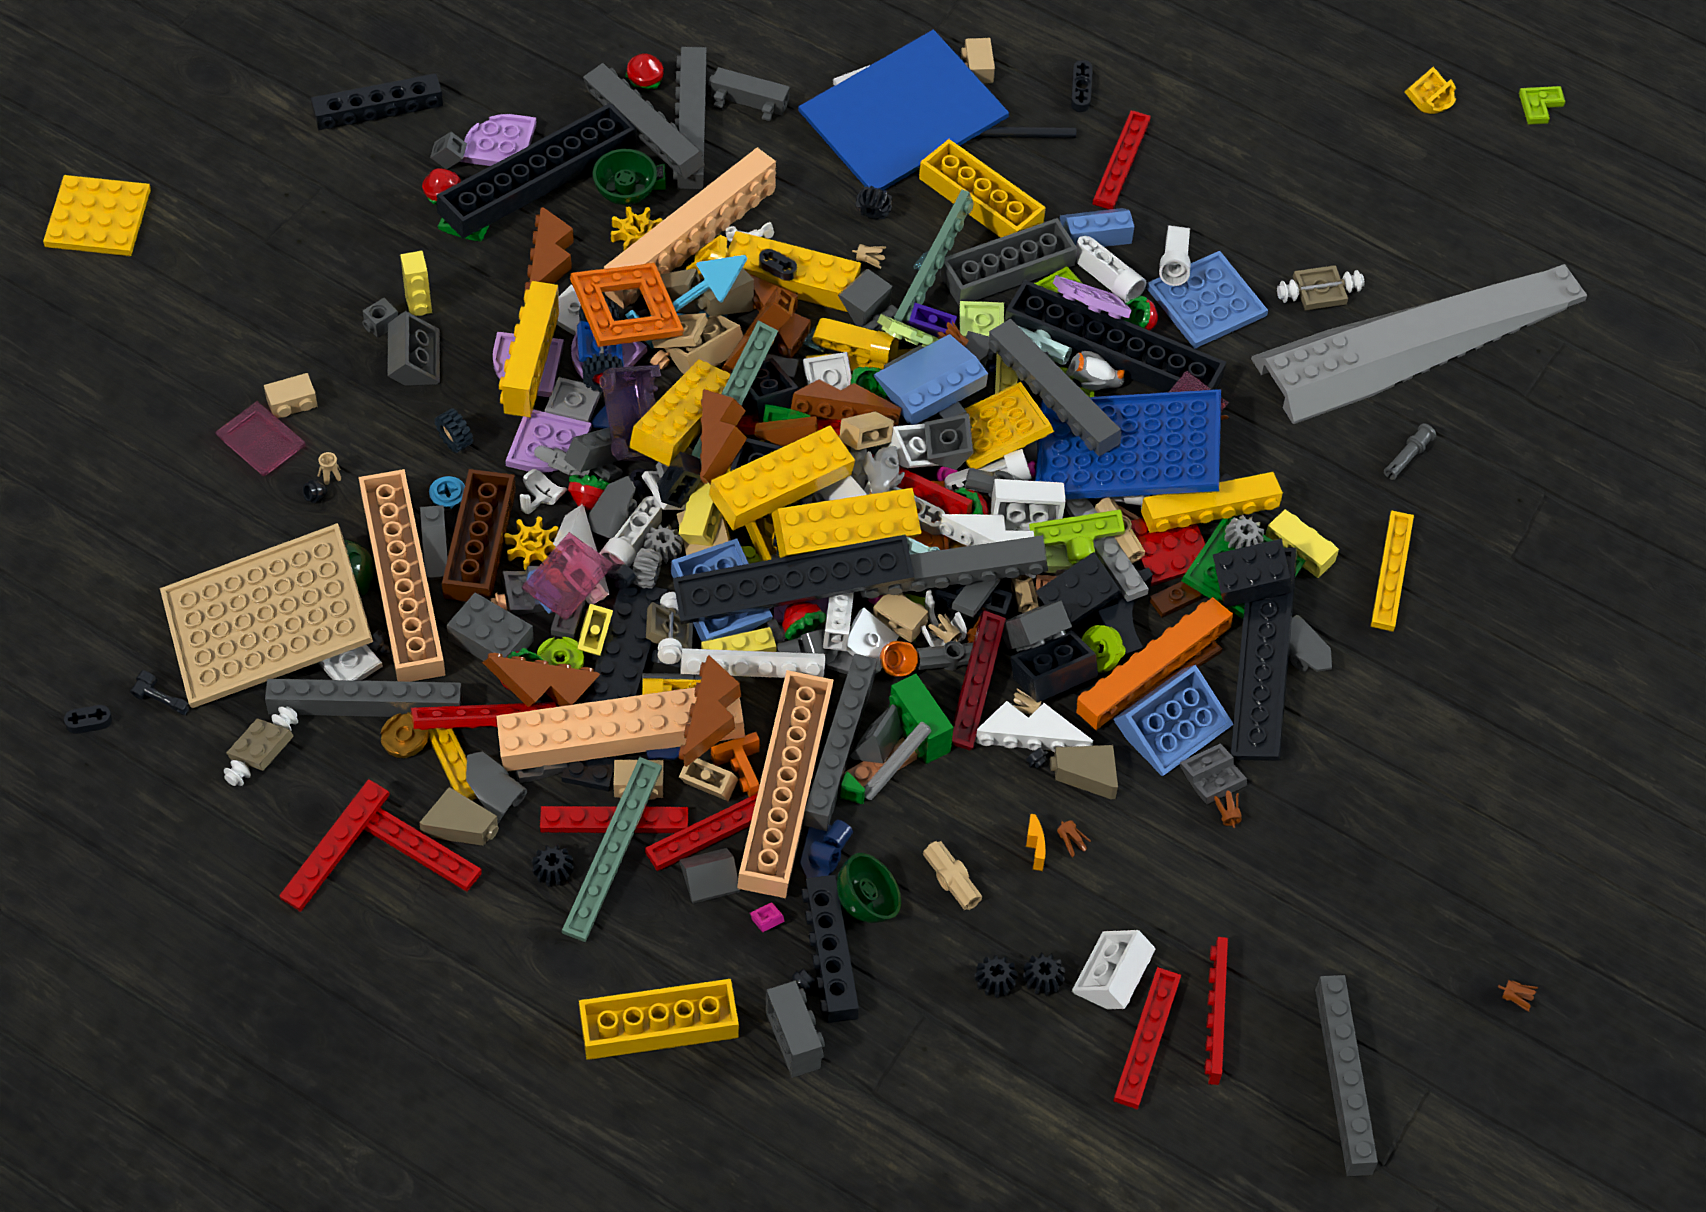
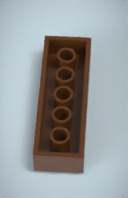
M469 469L442 580L444 599L468 601L476 592L491 601L490 598H492L505 541L504 534L507 532L516 492L515 475Z

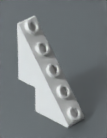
M581 504L565 515L553 544L568 560L563 575L581 595L586 597V601L589 604L594 605L598 601L604 600L609 595V590L600 559L598 558L585 508Z
M942 514L941 525L939 526L941 534L966 546L1034 537L1033 531L1005 530L1003 515ZM1026 574L1031 578L1036 577V575Z
M854 592L829 597L823 648L840 651L847 650Z
M1006 701L977 729L975 742L984 746L1020 747L1034 751L1041 747L1042 750L1055 752V747L1092 746L1093 740L1045 703L1028 718Z

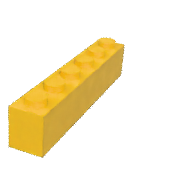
M1274 472L1219 482V491L1159 494L1144 497L1141 513L1150 533L1164 532L1172 528L1187 527L1197 523H1208L1222 518L1228 519L1232 516L1252 514L1261 510H1272L1279 507L1283 492Z

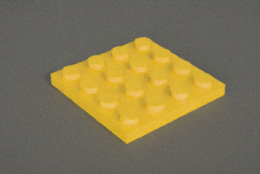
M64 175L43 240L44 246L131 256L150 194V184Z
M1021 382L965 408L966 413L970 415L973 454L965 462L969 468H982L986 464L1001 459L1004 455L1017 449H1022L1026 445L1054 432L1052 425Z

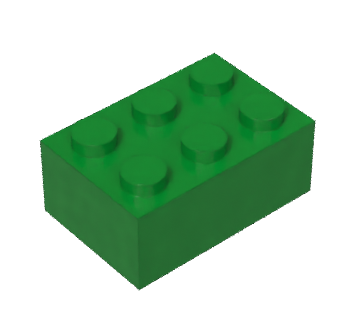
M914 674L891 685L890 706L893 704L897 707L903 737L906 739L920 722L926 723L931 728L930 734L915 750L917 757H921L925 764L950 753L954 727L918 675Z

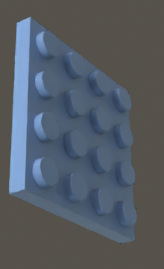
M1220 251L1191 263L1190 276L1182 285H1168L1160 277L1147 283V290L1194 349L1266 317L1268 314V309Z

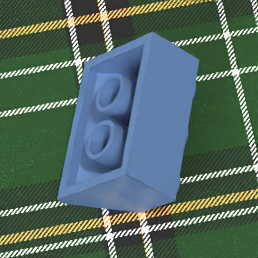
M1119 208L1060 215L1061 224L1075 245L1081 236L1091 237L1103 247L1132 244L1134 224L1130 210Z

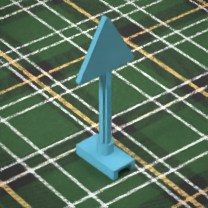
M740 255L697 262L696 265L702 273L704 281L672 302L675 311L677 312L710 288L717 300L722 303L747 261V257ZM633 310L625 314L628 319L640 318ZM652 340L645 341L652 349L654 348Z

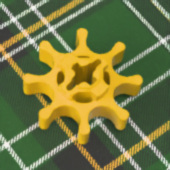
M626 207V219H619L616 216L612 217V227L619 228L620 230L611 231V241L624 240L623 247L625 251L661 223L663 219L649 220L650 208L648 207L645 208L644 213L641 215L633 214L631 207Z
M537 517L536 524L532 527L524 526L522 520L518 519L516 524L517 530L520 533L516 535L504 534L505 544L516 546L507 551L508 560L512 561L516 557L525 558L523 561L524 570L534 560H540L544 566H550L549 557L546 554L549 552L561 554L554 546V542L550 541L556 538L558 527L554 526L550 530L541 529L542 517Z

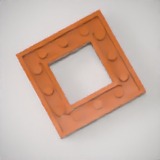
M655 263L571 273V283L598 347L683 335L684 329ZM640 288L651 316L614 321L602 292Z

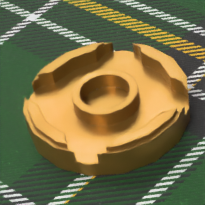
M411 712L402 715L399 713L388 719L382 727L381 743L390 755L396 758H407L416 755L424 748L428 742L429 730L413 729Z

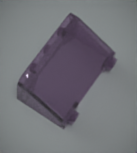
M659 365L609 368L600 377V387L604 393L612 439L611 451L613 456L619 461L658 462L629 448L633 426L655 405L653 393L658 390L657 385L654 386V380L656 377L661 376Z

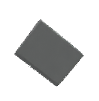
M866 269L838 296L856 326L863 327L871 322L874 315H880L890 305L892 285L871 270Z
M969 413L924 422L927 456L930 463L957 470L973 454Z
M892 704L869 725L849 757L854 760L884 764L903 734L895 705Z
M727 848L679 860L692 904L740 892V889L737 888L738 876L734 857Z

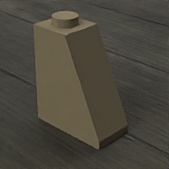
M742 268L722 303L717 300L710 288L696 298L697 305L700 309H704L709 316L750 312L753 310L754 279Z
M697 269L660 275L672 302L701 283ZM695 298L678 310V312L699 314L701 309L697 305Z
M1113 745L1055 747L1054 756L1050 757V770L1055 771V779L1057 781L1109 799H1116L1118 782Z
M450 787L419 822L421 833L429 838L482 846L489 839H493L499 829L495 814Z

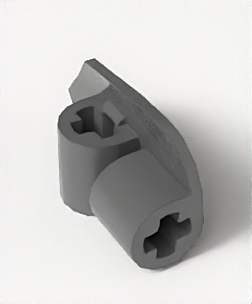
M630 476L607 485L587 516L591 532L611 539L615 537L625 524L626 519L635 511L637 501L632 497L636 488Z
M1299 615L1294 616L1291 623L1289 656L1292 665L1303 672L1309 667L1316 672L1331 670V648Z
M825 630L812 631L801 635L800 638L777 644L778 652L825 654V666L836 659L839 650L823 648Z
M483 751L467 755L466 781L483 807L497 816V822L499 823L511 805L515 807L522 802L527 794V789L510 777L508 772L499 763Z

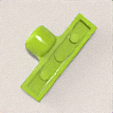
M1121 509L1029 524V529L1034 532V537L1043 535L1045 546L1065 545L1068 561L1074 565L1091 553H1095L1093 543L1095 539L1125 534Z

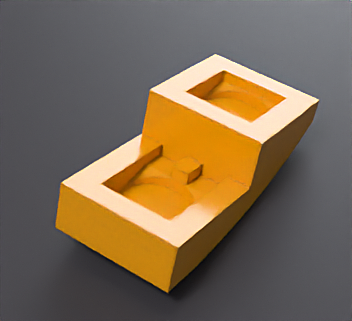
M1031 814L1026 847L1036 848L1033 870L1043 871L1045 861L1044 834L1036 814Z

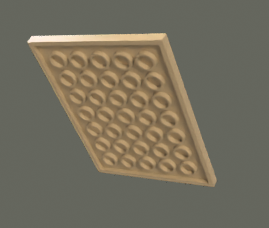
M338 523L160 588L188 703L191 708L373 642Z

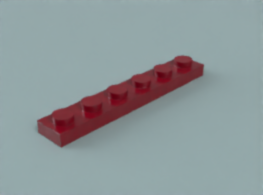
M985 610L981 613L952 724L954 727L952 745L967 750L973 749L1006 620L1004 617Z

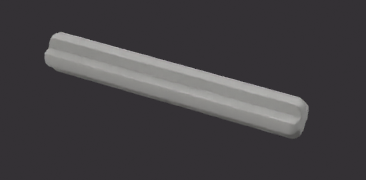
M920 722L864 786L866 799L872 800L930 734L931 728L926 723Z

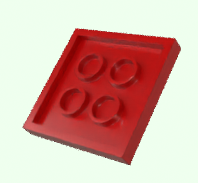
M1143 517L1131 521V529L1145 550V555L1139 559L1142 570L1149 568L1153 574L1151 586L1183 577L1205 546L1197 524L1172 528L1164 532L1150 533Z

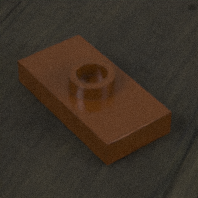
M1181 581L1150 596L1149 601L1161 618L1200 600L1201 594Z

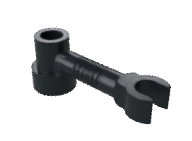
M141 670L136 678L137 682L130 691L138 699H143L147 695L170 706L173 710L184 716L190 709V707L186 706L188 702L185 700L173 698L153 688L158 680L151 673Z

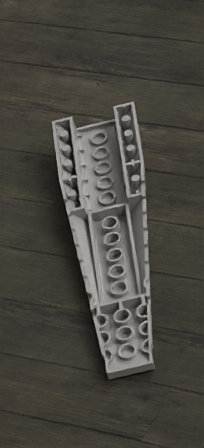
M1564 264L1547 271L1497 283L1449 298L1328 329L1251 357V360L1261 375L1271 374L1285 396L1283 409L1291 422L1295 424L1369 398L1394 387L1395 383L1405 382L1417 373L1421 372L1423 374L1435 365L1439 364L1441 366L1453 357H1461L1473 348L1479 349L1491 340L1494 342L1501 339L1502 335L1517 332L1520 330V327L1525 325L1528 327L1566 310L1569 306L1586 300L1587 294Z

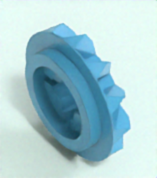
M441 477L432 483L429 495L434 505H443L452 509L454 505L461 504L465 485L456 477ZM445 488H447L451 493V496L449 498L445 494Z

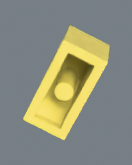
M593 604L589 605L581 629L577 650L600 656L613 610Z

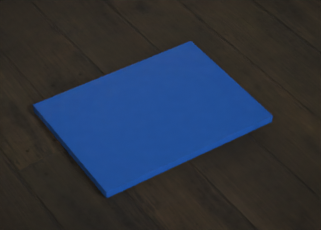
M934 29L799 106L798 110L865 187H880L881 190L887 189L919 170L920 162L948 139L960 146L1009 117V112Z
M1221 389L1089 397L1121 429V443L1100 457L1093 450L1090 451L1086 447L1085 442L1079 436H1075L1071 428L1065 422L1060 421L1057 413L1052 408H1048L1043 400H1041V411L1052 425L1054 432L1042 439H1038L1035 481L1064 483L1065 499L1219 491Z

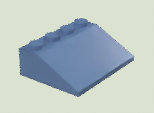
M949 334L875 373L874 377L892 403L902 408L901 415L907 424L916 425L985 388L988 373L977 357Z
M734 539L672 560L671 574L675 578L749 563L738 539ZM769 608L693 622L701 642L749 632L771 620L773 616Z
M1196 665L1182 669L1114 718L1124 737L1161 776H1164L1179 765L1180 762L1186 760L1234 725Z

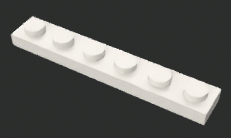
M682 648L681 674L699 675L701 663L706 662L707 656L710 655L731 676L785 678L786 671L789 670L824 677L825 654Z

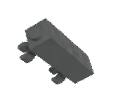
M719 67L715 75H711L708 86L711 87V96L716 99L714 106L723 108L725 100L762 110L764 112L762 119L770 121L773 113L783 115L789 102L790 86Z

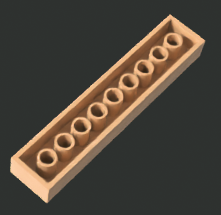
M759 148L754 149L605 265L604 269L655 263L661 275L670 273L676 267H680L686 259L695 255L705 244L714 240L722 231H726V228L733 222L741 219L747 211L755 208L761 200L774 192L776 161ZM640 288L605 292V295L624 309L629 304L635 303L642 293Z
M405 469L359 477L361 496L397 681L412 682L445 676L444 660Z
M786 671L740 867L738 889L786 898L803 824L804 811L809 797L830 703L833 679Z
M695 687L498 715L496 717L503 768L506 771L542 767L543 765H555L646 752V750L681 747V745L686 743V738H684L685 726L691 722L689 717L691 703L696 702L697 698L694 696ZM739 697L726 708L734 716L735 729L720 741L745 737Z

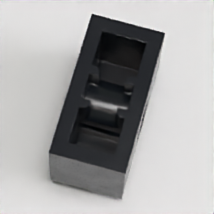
M683 452L678 453L657 483L662 503L682 508L701 482L700 472L702 466L700 458Z

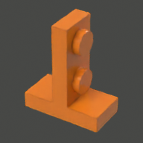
M756 732L745 735L743 738H736L711 747L713 765L719 766L730 762L733 772H738L740 776L739 784L743 793L747 792L749 797L757 794L760 786L747 758L748 755L759 752L760 739Z

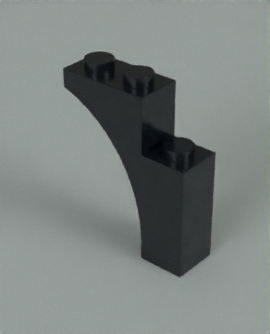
M1149 568L1138 569L1137 572L1147 587L1150 588L1153 576ZM1123 595L1111 602L1110 605L1098 610L1096 625L1112 627L1120 634L1125 647V655L1118 662V665L1121 666L1129 661L1134 653H1139L1144 648L1136 634L1132 619V610L1139 598L1127 602Z

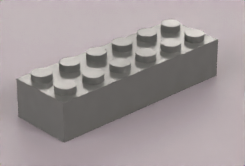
M1056 218L947 256L942 268H940V276L960 306V301H976L1021 285L1024 280L1032 281L1055 273L1065 267H1072L1076 262L1078 248L1059 219Z

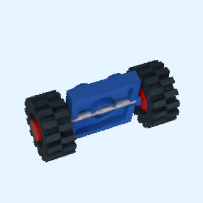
M604 298L613 320L619 321L618 305L614 304V301L610 300L608 302V299ZM580 306L577 337L579 361L583 362V383L586 384L587 388L591 387L593 391L598 389V392H602V389H606V392H608L610 388L615 390L624 381L622 344L598 347L582 306Z

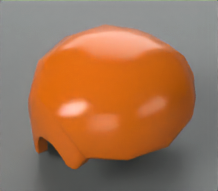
M892 641L881 650V667L887 674L892 676H907L916 669L918 652L909 642Z

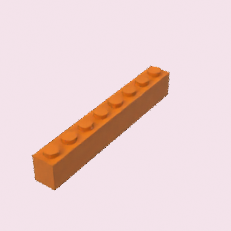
M1213 597L1206 603L1202 602L1190 615L1183 616L1174 627L1167 628L1158 639L1151 640L1141 652L1134 653L1129 661L1122 666L1118 665L1109 676L1098 680L1089 691L1082 692L1077 699L1076 713L1095 730L1099 729L1229 630L1232 624L1233 613Z

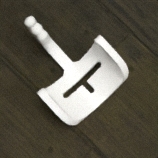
M532 469L524 475L523 481L526 488L536 499L531 503L528 494H521V511L529 514L541 503L553 505L568 489L557 486L542 472Z
M929 589L926 591L925 609L928 611V619L931 624L938 627L939 623L934 613L935 601L933 600L932 590ZM957 612L951 623L962 633L958 642H962L967 635V629L960 612ZM925 625L921 626V631L930 647L945 646L943 639L927 631Z

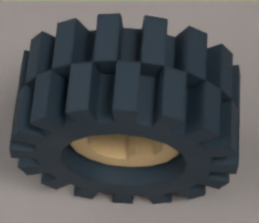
M452 408L435 418L436 429L440 432V437L444 439L443 442L453 452L458 453L473 443V435L469 432L470 428L467 427L466 421H463L461 414L458 415V411Z

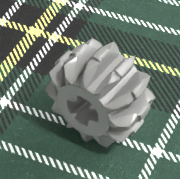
M1243 515L1239 519L1234 517L1225 528L1226 535L1224 541L1229 542L1228 549H1239L1263 543L1264 529L1259 528L1260 522L1254 523L1252 517L1247 520Z
M660 524L658 529L651 527L650 533L645 534L643 546L644 549L649 548L660 552L662 560L667 564L668 559L674 560L677 558V555H681L683 539L679 536L678 529L672 530L670 525L663 528Z
M641 548L639 550L632 570L636 575V581L633 584L642 588H653L655 586L662 565L660 552L649 548Z

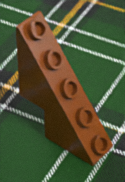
M544 207L541 208L540 215L536 214L535 227H538V230L533 232L535 248H531L530 261H533V263L528 265V278H530V282H526L525 291L530 289L532 281L554 284L572 269L571 254L566 252L565 249L574 242L573 228Z
M749 274L754 279L753 308L758 309L760 312L777 288V285ZM781 288L795 298L792 316L777 332L774 341L777 342L778 350L782 357L793 359L810 335L811 320L795 313L798 295Z
M777 286L721 370L729 374L732 373L731 370L734 369L758 320L779 331L792 316L795 298Z
M820 379L794 392L791 404L792 410L811 416L836 420L877 412L893 420V427L899 426L902 408L855 383L839 390Z
M704 389L701 399L702 435L700 439L702 442V453L700 458L702 470L700 478L704 484L709 483L711 485V480L726 473L747 440V437L736 427L746 410L734 398Z
M817 417L756 423L754 435L762 441L768 440L774 445L784 447L819 431ZM843 443L849 451V446Z
M489 653L488 658L482 662L527 707L534 704L544 692L559 707L573 705L600 675L598 672H594L593 668L589 667L574 669L569 664H557L555 666L549 665L548 661L535 660L530 662L526 661L524 657L519 656L504 658L499 653Z
M710 655L707 656L706 662H702L699 675L702 678L701 682L696 683L694 696L697 698L696 702L691 703L689 717L691 722L685 726L684 738H686V743L681 745L679 751V759L684 760L685 767L735 729L734 716L726 708L741 697L740 683Z

